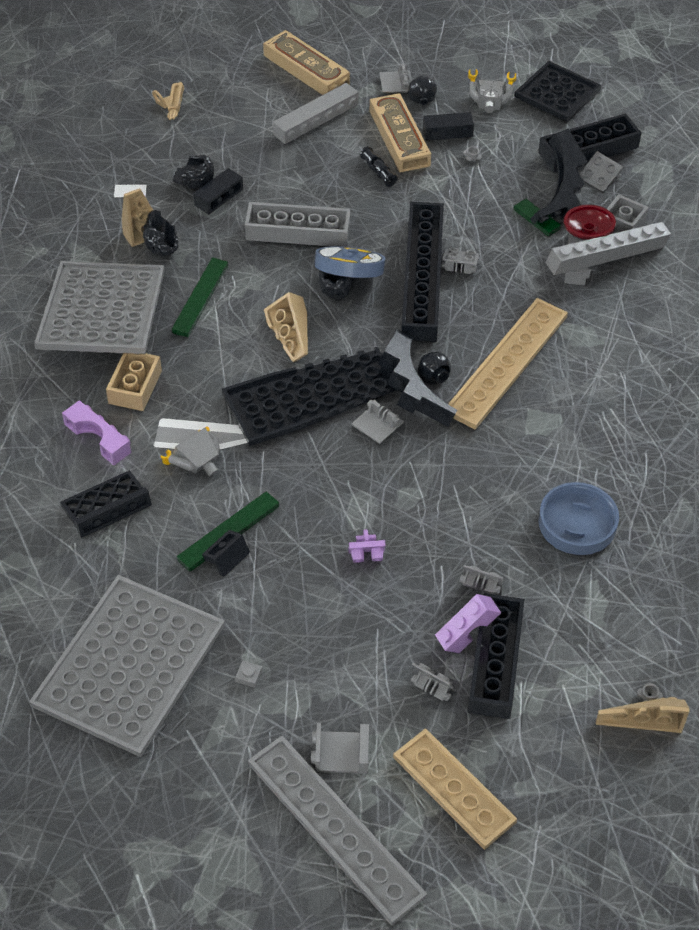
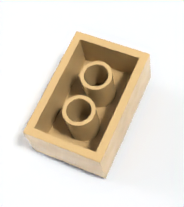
M123 353L106 388L108 404L144 411L162 372L160 356L147 353Z

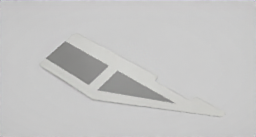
M163 418L159 421L154 447L175 449L178 444L197 433L199 429L202 430L207 426L210 432L218 437L220 449L245 444L247 441L241 429H239V425Z

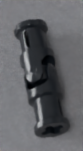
M367 146L361 150V159L367 162V165L376 173L378 178L384 181L386 186H393L398 180L397 175L390 171L389 166L385 164L379 155L373 152L371 147Z

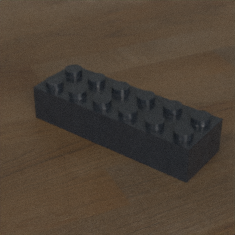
M626 113L569 129L588 162L597 151L609 157L639 148L642 134ZM556 133L540 137L538 153L553 173L557 172L558 169L549 140Z
M484 593V596L492 598L501 614L488 626H479L467 713L510 719L525 599Z

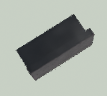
M228 530L202 556L205 561L215 564L219 574L224 577L250 553V550L242 534Z

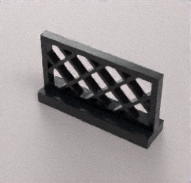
M130 470L60 502L61 507L77 528L81 538L152 505L149 491L146 487H142ZM125 479H130L129 484L121 483ZM108 487L113 488L112 492L104 491V489ZM118 488L126 489L125 493L116 492ZM90 495L95 496L94 500H89L86 498ZM102 496V497H109V498H108V500H107V502H106V501H99L100 497ZM113 498H119L118 500L112 502ZM73 503L78 504L76 508L68 507ZM83 504L91 505L89 510L81 508ZM96 506H101V508L94 510Z

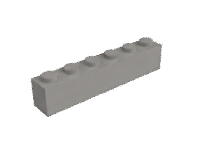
M345 83L273 121V135L284 144H287L357 106L359 92L348 83Z

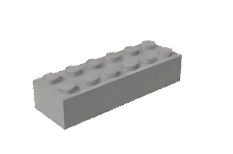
M249 202L245 221L246 240L347 247L350 209Z

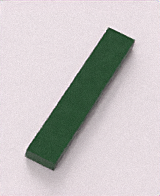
M211 258L173 325V334L189 338L228 267V261Z
M267 491L177 555V561L191 572L205 561L202 554L228 530L243 534L277 509L279 502Z

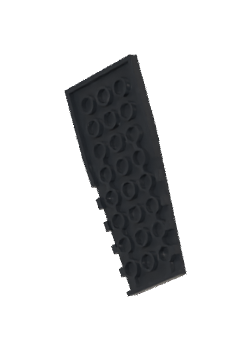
M374 347V351L364 353V350L358 351L357 355L347 357L345 354L341 355L338 360L330 361V359H325L322 364L313 365V363L305 364V368L298 370L296 367L269 373L222 388V394L248 445L252 446L306 428L365 404L370 400L397 391V389L387 385L393 372L378 365L382 353L378 347Z

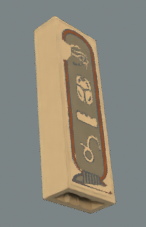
M286 30L263 43V51L266 58L322 95L345 83L350 85V72Z
M401 94L370 99V114L399 172L429 167L431 165V152Z

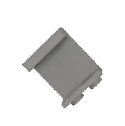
M317 723V731H312V744H316V751L311 750V764H315V772L368 774L369 724H360V733L325 732L321 731V723Z

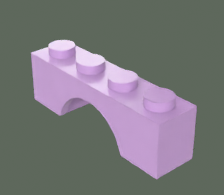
M79 400L62 412L64 425L76 435L88 432L95 433L102 438L99 443L101 455L112 465H116L131 453V443L128 437L121 435L113 425L105 422L101 415L94 413L89 405H84Z

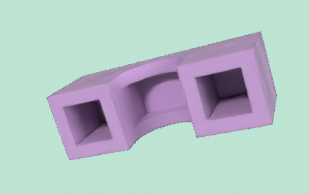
M476 594L435 636L445 651L460 653L473 641L469 633L476 627L488 626L501 612L491 597Z

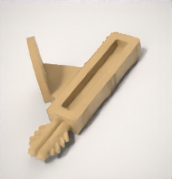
M182 82L172 84L170 96L165 98L158 91H152L155 102L168 109L167 117L169 120H174L178 116L184 91Z

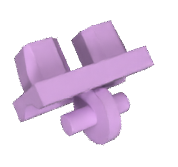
M363 530L362 536H356V542L349 543L348 551L351 553L353 562H364V552H371L372 561H382L385 540L375 541L376 535H368V530Z

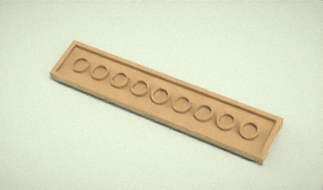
M536 298L449 402L448 405L457 409L453 419L476 430L564 322L568 312Z

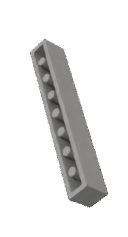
M663 222L552 248L545 263L553 275H558L664 248L671 233Z

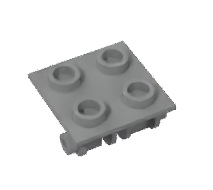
M400 64L398 71L379 72L383 93L408 92L412 78L407 65Z
M597 151L579 174L583 181L604 192L613 180L620 179V171L623 166Z
M457 248L446 249L442 259V268L445 271H454V264L456 263L455 272H457L458 263H460V273H462L463 264H465L464 273H476V265L480 253H476L473 250L459 251Z
M370 400L367 404L369 409L351 425L381 444L404 421L399 418V415L392 413L385 406H381L376 400Z
M463 566V574L459 582L463 583V586L489 594L502 595L503 577L494 572L482 571L475 566Z
M412 663L413 667L419 672L418 675L414 674L411 682L414 683L413 686L427 693L434 682L430 695L434 694V697L448 702L452 695L449 693L450 690L456 691L452 686L453 682L441 673H438L437 676L434 675L435 673L431 671V668L422 663L419 666Z

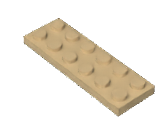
M426 728L393 754V758L484 850L517 823V818Z

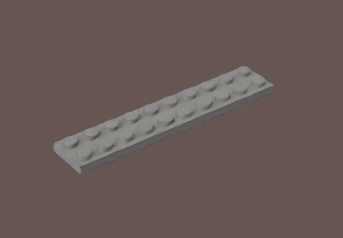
M280 736L248 760V765L391 926L427 898V893L283 736Z

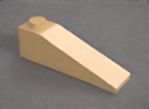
M140 188L125 193L123 198V235L132 247L144 243V225L148 214L153 210Z
M288 292L266 307L264 313L270 329H273L276 338L281 341L284 350L292 362L295 363L308 354L307 310L303 297Z
M669 697L598 711L596 725L682 733L689 714V706L685 700Z

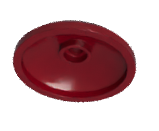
M596 205L574 207L564 217L565 229L574 237L582 240L610 235L616 226L615 216L609 210Z

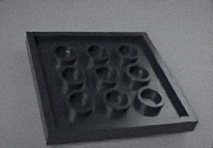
M548 61L515 91L514 97L568 122L601 90V85Z

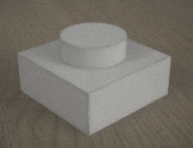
M242 661L236 674L235 682L255 688L262 673V666Z

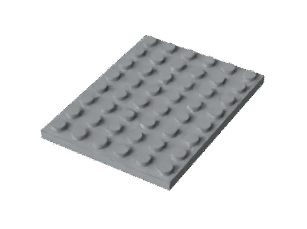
M60 261L35 339V349L146 354L165 272L164 265Z
M117 575L35 692L29 704L41 712L142 757L224 628L225 620Z

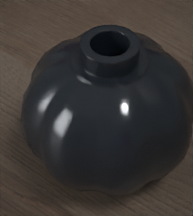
M419 76L410 82L408 96L412 101L420 105H426L435 99L437 85L431 78Z
M430 352L421 357L417 369L418 374L427 384H437L432 380V377L438 383H443L449 377L451 363L442 352Z

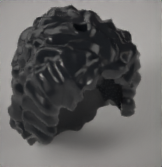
M206 155L189 156L187 165L183 168H177L172 180L190 189L201 188L214 178L213 162Z
M150 211L144 225V243L153 254L160 255L161 257L169 256L178 248L179 241L178 236H176L175 225H171L172 222L164 219L161 216V211Z
M319 271L320 288L326 296L331 299L341 300L349 294L353 277Z

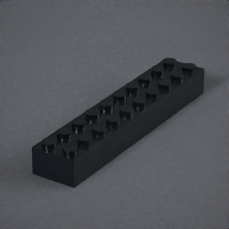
M410 201L401 331L412 336L413 341L437 342L444 203Z

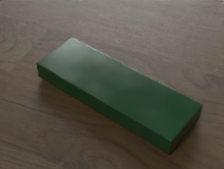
M524 199L514 205L513 210L533 225L530 219L541 209L528 199ZM551 217L543 224L540 222L534 224L536 228L548 237L561 229V225Z

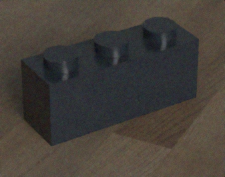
M471 112L423 116L425 140L473 137L474 122Z
M229 168L193 193L194 206L208 215L243 190V177Z

